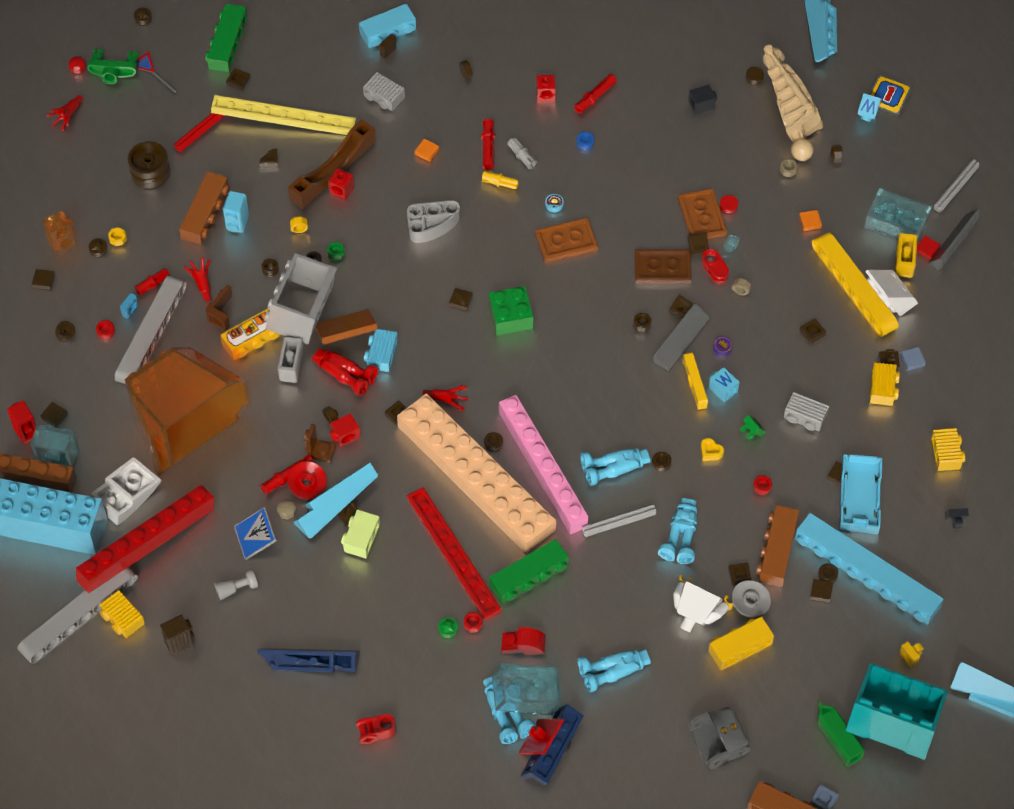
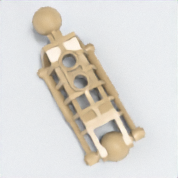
M766 45L764 47L763 63L769 69L768 74L777 96L781 117L786 127V132L793 142L791 154L799 161H806L811 158L814 149L813 144L804 138L816 130L822 129L823 122L814 101L801 79L788 64H784L785 54L783 51L771 45Z

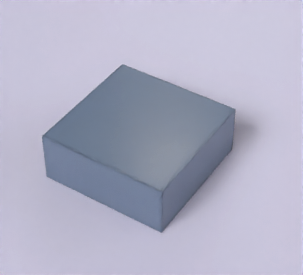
M919 347L900 353L907 371L925 366L926 361Z
M820 785L810 803L818 809H831L839 795Z

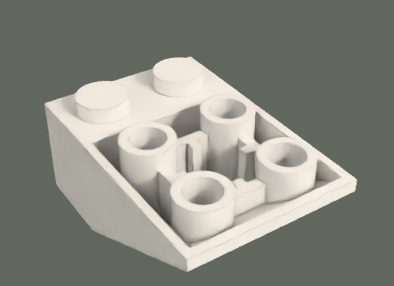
M893 270L865 271L869 276L867 281L892 313L897 312L899 316H902L918 304Z

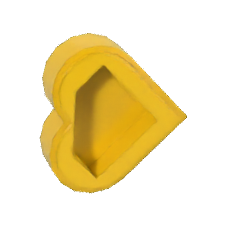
M711 438L703 439L701 442L702 461L721 459L724 455L723 446L716 444Z

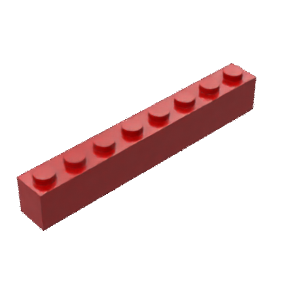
M201 484L77 566L76 581L89 594L213 511L214 496Z

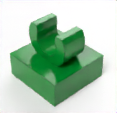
M747 415L743 419L747 425H743L740 431L744 433L746 430H750L749 435L746 436L747 439L752 440L755 435L761 437L766 433L765 429L754 417Z

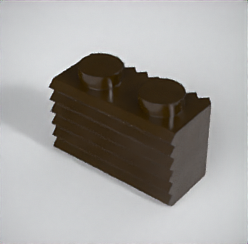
M181 614L160 624L164 642L171 656L178 655L179 652L182 653V651L190 647L193 648L192 639L195 638L189 619L185 620Z

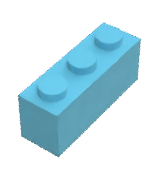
M407 4L359 22L360 35L368 48L378 46L390 34L397 38L416 30V18Z

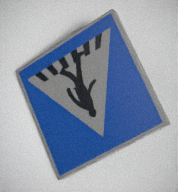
M263 507L234 526L245 560L277 541L266 507Z

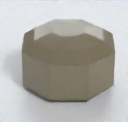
M787 158L781 162L779 171L783 176L792 177L796 175L798 164L795 160Z
M742 278L735 279L732 285V290L739 295H747L751 289V284Z
M285 499L278 503L277 513L280 518L289 520L295 516L297 509L293 501Z

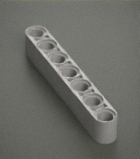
M170 275L165 278L116 370L115 381L132 387L136 385L186 290L187 282L185 280Z
M128 567L89 594L86 591L82 592L22 640L17 647L18 651L31 664L38 662L101 611L99 605L117 590L123 593L137 581V574Z

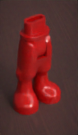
M319 348L312 357V361L316 362L318 367L324 369L328 374L336 378L338 382L348 384L358 396H363L368 391L369 385H373L379 372V368L375 365H369L366 369H363L355 361L329 350L324 351ZM351 375H355V376L359 377L360 379H356V378L352 377Z

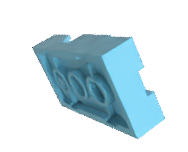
M843 454L841 461L839 531L878 534L881 521L880 486L882 458ZM844 508H846V512H845L846 515L843 514V509H844ZM874 510L877 512V518L874 517Z

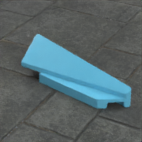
M804 0L814 60L820 62L837 52V9L830 4L831 0Z
M371 463L353 472L306 503L305 506L309 512L293 521V523L308 538H312L378 477Z
M960 662L951 689L970 693L969 700L1014 718V687L966 663Z

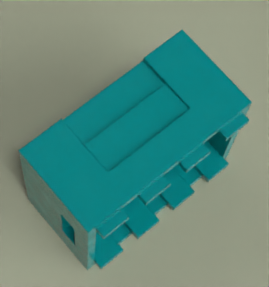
M870 663L856 698L846 732L876 740L925 760L948 690Z

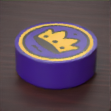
M724 336L718 337L713 344L714 352L720 356L730 354L732 351V341Z

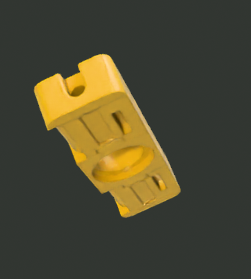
M693 352L683 354L682 362L697 410L706 409L708 399Z

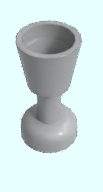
M247 570L245 572L246 577L236 581L229 579L214 582L220 601L235 593L237 588L249 585L251 589L258 588L253 570Z

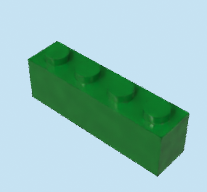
M225 4L224 10L220 11V22L215 26V36L211 38L210 51H207L205 56L209 69L230 72L248 18L246 7Z
M554 539L490 576L489 587L501 604L506 601L510 602L518 594L530 591L537 583L547 581L556 572H563L569 566V556L559 542Z

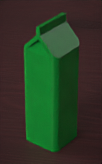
M820 701L817 708L819 713L817 725L846 767L863 758L864 748L854 734L846 732L847 724L836 708L823 705Z

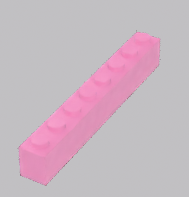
M517 395L500 401L499 415L569 534L571 535L582 530V526L588 524V515Z

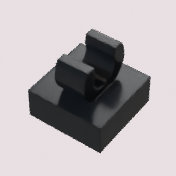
M968 508L948 509L945 512V520L952 519L953 529L963 527V519L969 516Z

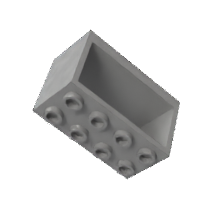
M295 253L292 260L288 259L285 267L287 271L281 274L279 280L281 284L276 285L273 295L275 297L269 301L267 308L270 310L267 311L264 319L267 321L265 329L286 337L302 339L303 343L309 344L331 293L337 268ZM291 281L319 291L309 315L281 305Z

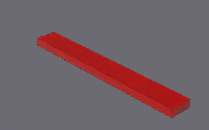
M422 487L406 495L408 502L483 620L485 621L501 613L500 605L425 488Z

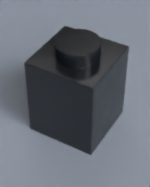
M709 84L689 90L688 102L695 114L715 109L717 94L715 90L712 91Z

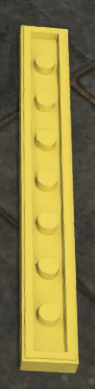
M214 95L211 113L343 135H347L349 130L356 124V118L219 95Z

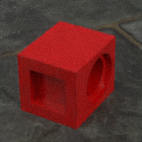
M554 74L536 75L537 103L555 102Z
M339 168L336 169L328 181L330 194L345 201L354 189V176Z
M351 413L330 423L331 431H329L332 440L334 442L337 441L340 447L361 437L360 427Z

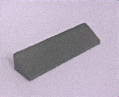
M979 209L967 213L929 261V265L938 270L942 269L978 222L980 216Z
M694 303L653 356V363L670 371L710 320V317L697 304Z

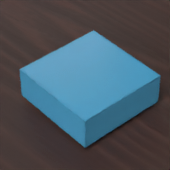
M130 293L120 305L122 316L126 319L138 308L136 295Z

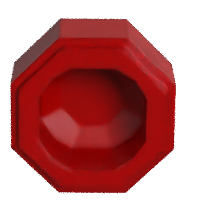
M81 56L71 58L69 60V70L74 74L84 72L86 70L85 59Z
M766 475L757 476L753 481L754 492L759 495H766L772 489L771 478Z
M469 612L464 617V628L468 632H478L483 627L482 616L477 612Z

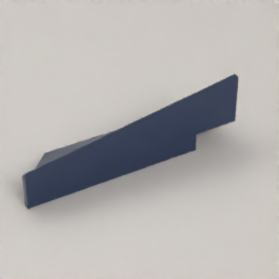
M272 648L257 650L258 654L266 659L273 670L335 672V669L356 672L360 650Z

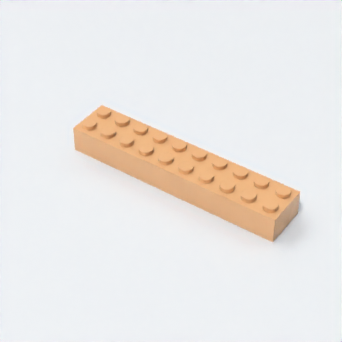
M427 393L397 415L398 428L526 555L556 532V520Z

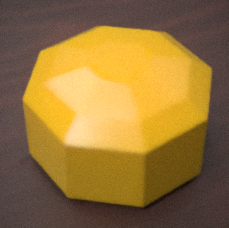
M294 217L290 220L291 231L295 233L305 232L308 229L307 219Z
M120 227L112 228L108 233L110 244L114 246L123 245L127 240L125 230Z

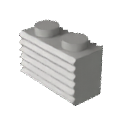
M375 72L363 85L364 96L369 101L374 100L379 103L383 109L394 111L405 98L404 87H401V85L396 84L389 78L387 79L378 72Z
M285 337L283 338L282 351L277 367L280 381L296 383L304 351L303 342L299 338Z
M793 392L785 409L784 418L790 423L802 424L808 430L819 432L828 414L829 405Z

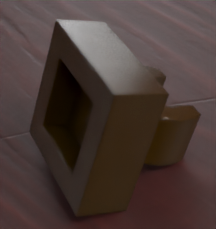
M894 349L879 351V363L897 365L896 371H899L898 351H894Z

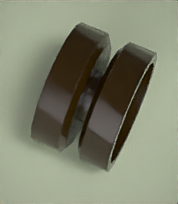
M145 141L138 143L130 150L127 159L132 180L136 185L151 189L159 187L167 181L170 176V165L167 151L161 144Z

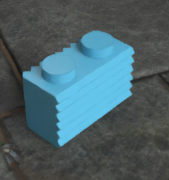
M229 191L223 207L225 226L231 232L242 233L249 217L246 195Z
M377 328L374 335H370L368 342L370 350H366L364 355L367 367L375 365L379 368V371L390 372L398 343L397 332Z

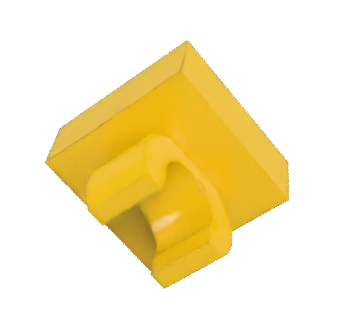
M909 642L901 645L899 655L913 669L918 665L924 648L920 643L912 647Z

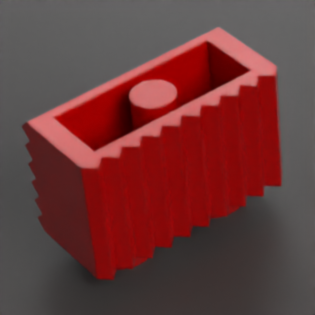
M25 401L15 402L7 408L12 427L22 444L39 437L34 415H32Z

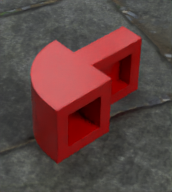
M518 627V631L502 633L501 651L503 654L523 652L526 656L545 654L546 635L534 628Z

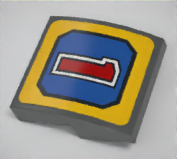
M879 74L869 95L882 99L880 111L899 117L913 86Z

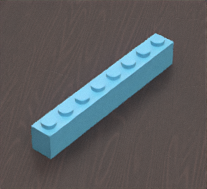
M810 513L797 529L795 539L802 546L809 547L816 555L826 558L837 568L840 567L846 571L850 577L857 578L867 588L877 591L884 599L894 602L901 610L914 615L916 620L928 625L941 608L944 600L942 597Z

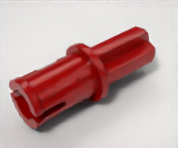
M164 268L153 276L148 275L147 279L135 285L134 288L142 296L149 290L156 289L157 285L164 281L170 273Z

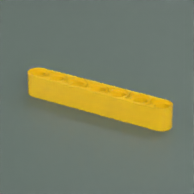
M827 232L813 239L812 246L817 255L876 333L882 337L898 329L899 325L895 316L830 232Z

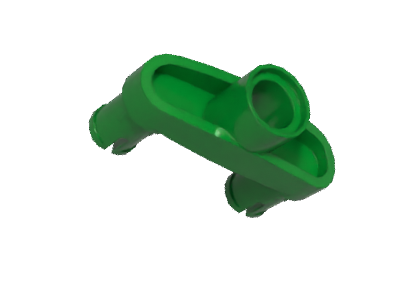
M95 48L92 58L88 62L87 69L94 75L102 76L101 78L105 83L115 84L118 78L132 77L136 74L139 53L133 51L132 55V51H129L126 62L102 60L104 51L98 49L97 53V48Z

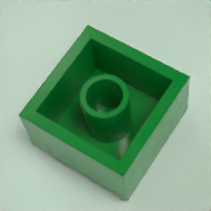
M525 286L488 292V304L496 336L533 329V314Z

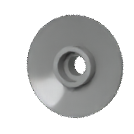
M743 581L734 588L732 603L741 614L747 617H760L769 610L771 596L762 584L756 581Z

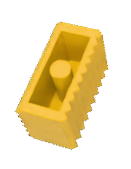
M900 233L898 236L895 273L898 277L912 278L914 275L917 235Z
M873 363L870 403L893 406L894 400L898 399L899 388H895V383H899L900 372H896L897 365Z
M957 428L933 429L931 440L937 471L961 469L962 462H965V453L960 448L962 439L961 434H957Z
M119 590L99 604L101 609L100 615L106 622L108 620L111 621L113 624L112 628L117 635L122 634L125 638H128V636H131L132 633L145 624L143 616Z

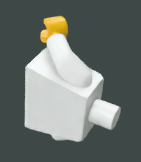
M683 575L679 576V583L673 593L677 613L684 617L680 626L681 629L690 633L695 623L702 626L711 624L721 618L728 610L733 609V603L727 602L728 595L725 596L722 602L720 597L691 584V577L687 581H683Z

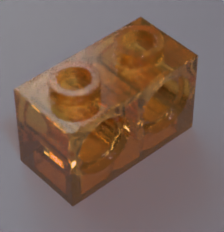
M63 211L42 220L47 241L55 254L75 245L74 237L76 234L72 228L73 222L69 216L66 217Z

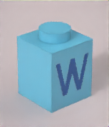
M863 94L857 113L861 115L860 119L871 122V119L876 120L882 99Z
M724 367L719 371H714L709 377V388L723 402L738 392L739 381Z

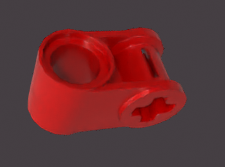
M390 714L362 718L356 722V727L359 728L360 732L359 742L361 744H370L375 741L391 738L397 731L394 717ZM384 724H391L387 729L382 728Z

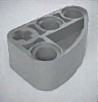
M452 200L413 204L407 208L409 238L414 243L428 242L441 237L450 231L460 220V205Z

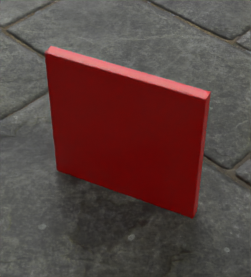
M538 719L535 723L536 729L533 726L528 732L529 736L521 747L519 754H545L564 720Z

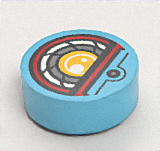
M551 194L546 198L545 207L548 211L556 213L563 209L564 200L560 195Z

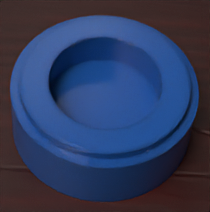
M587 131L579 133L576 138L577 146L583 150L591 149L594 146L593 134Z

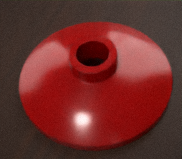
M301 462L290 470L287 482L289 489L295 496L302 499H313L324 491L327 479L324 470L319 465L313 462ZM308 480L310 484L304 485L303 481Z

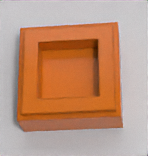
M423 139L416 148L415 155L431 162L440 150V146Z
M817 210L799 213L803 231L820 229L822 227Z

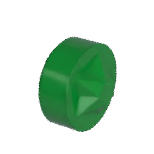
M451 617L441 619L438 623L439 634L444 638L454 637L458 632L457 621Z

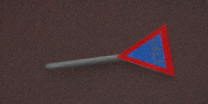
M149 51L138 58L137 69L151 72L174 93L177 92L173 86L154 71Z

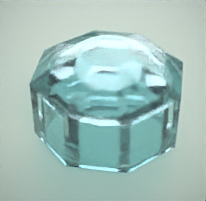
M735 234L729 235L725 240L724 250L730 253L734 252L740 242V237Z

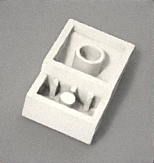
M133 457L107 476L105 483L93 491L91 497L102 499L106 516L118 526L148 499L161 483V479Z

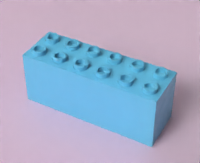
M0 478V536L93 555L97 554L108 522L102 499Z

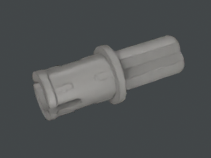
M511 138L508 141L507 145L516 154V158L520 159L528 169H532L531 164L533 167L537 164V161L529 154L528 149L524 148L516 138Z

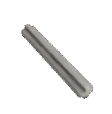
M972 159L934 203V210L942 212L979 168L980 163Z
M650 504L582 526V533L585 537L654 516L657 511L654 504Z

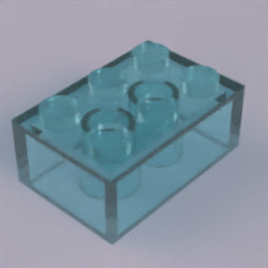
M879 188L867 214L864 228L898 240L900 233L917 235L918 244L929 220L932 207Z
M500 663L492 672L496 711L553 715L562 705L558 669L555 667Z

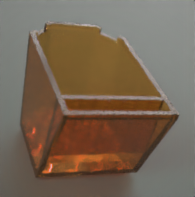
M172 347L124 379L134 420L158 476L237 423L239 420L237 415L243 406L247 407L250 404L248 384L244 379L191 347Z

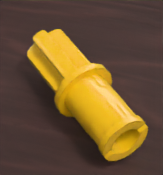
M485 170L482 175V182L497 185V187L501 185L517 189L519 184L518 180L505 177L503 173L497 174Z

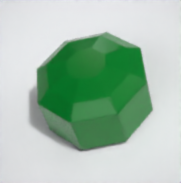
M339 242L330 243L327 247L328 258L334 261L341 260L345 256L344 245Z

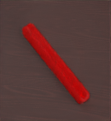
M211 113L175 142L174 148L178 152L183 151L226 115Z

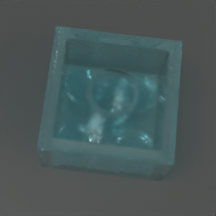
M37 424L30 444L35 460L75 467L80 453L75 432L68 428L59 429L51 425Z

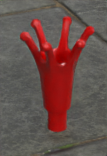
M78 95L60 108H52L51 111L53 113H47V117L56 114L59 117L51 125L54 127L62 119L64 122L61 131H65V125H70L71 115L83 101L82 96Z
M202 257L201 270H197L193 261L190 260L189 264H191L193 269H189L187 266H184V269L194 278L200 293L203 294L204 301L209 302L212 300L208 278L211 260H207L205 269V258Z
M460 385L448 390H423L422 396L427 393L433 400L447 402L462 411L465 408L456 403L455 400H468V397L456 395V392L467 389L466 385L464 387Z

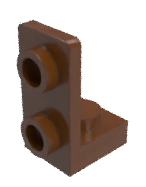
M229 285L221 289L217 294V298L209 303L206 308L207 321L225 331L230 327L229 316L221 309L232 297V290Z
M311 424L310 429L306 430L304 435V441H306L305 450L308 451L313 460L331 464L336 443L317 439L316 425Z

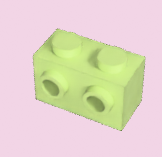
M357 510L355 516H351L348 527L350 528L347 533L343 534L341 543L344 546V552L367 559L380 527L379 516Z

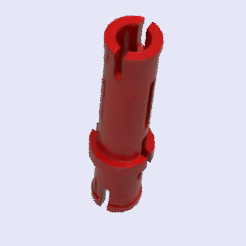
M609 74L594 89L586 92L583 98L574 105L575 111L578 114H582L589 106H593L599 97L617 83L616 77L613 74Z
M484 119L483 133L481 134V140L483 141L482 168L484 170H492L494 168V120Z
M307 454L285 470L273 474L272 478L260 484L263 493L268 495L276 488L285 486L290 470L301 462L314 463L312 457Z

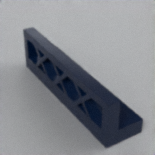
M569 704L558 707L551 719H563L564 722L546 753L531 755L521 777L524 779L533 777L543 785L548 784L584 715Z

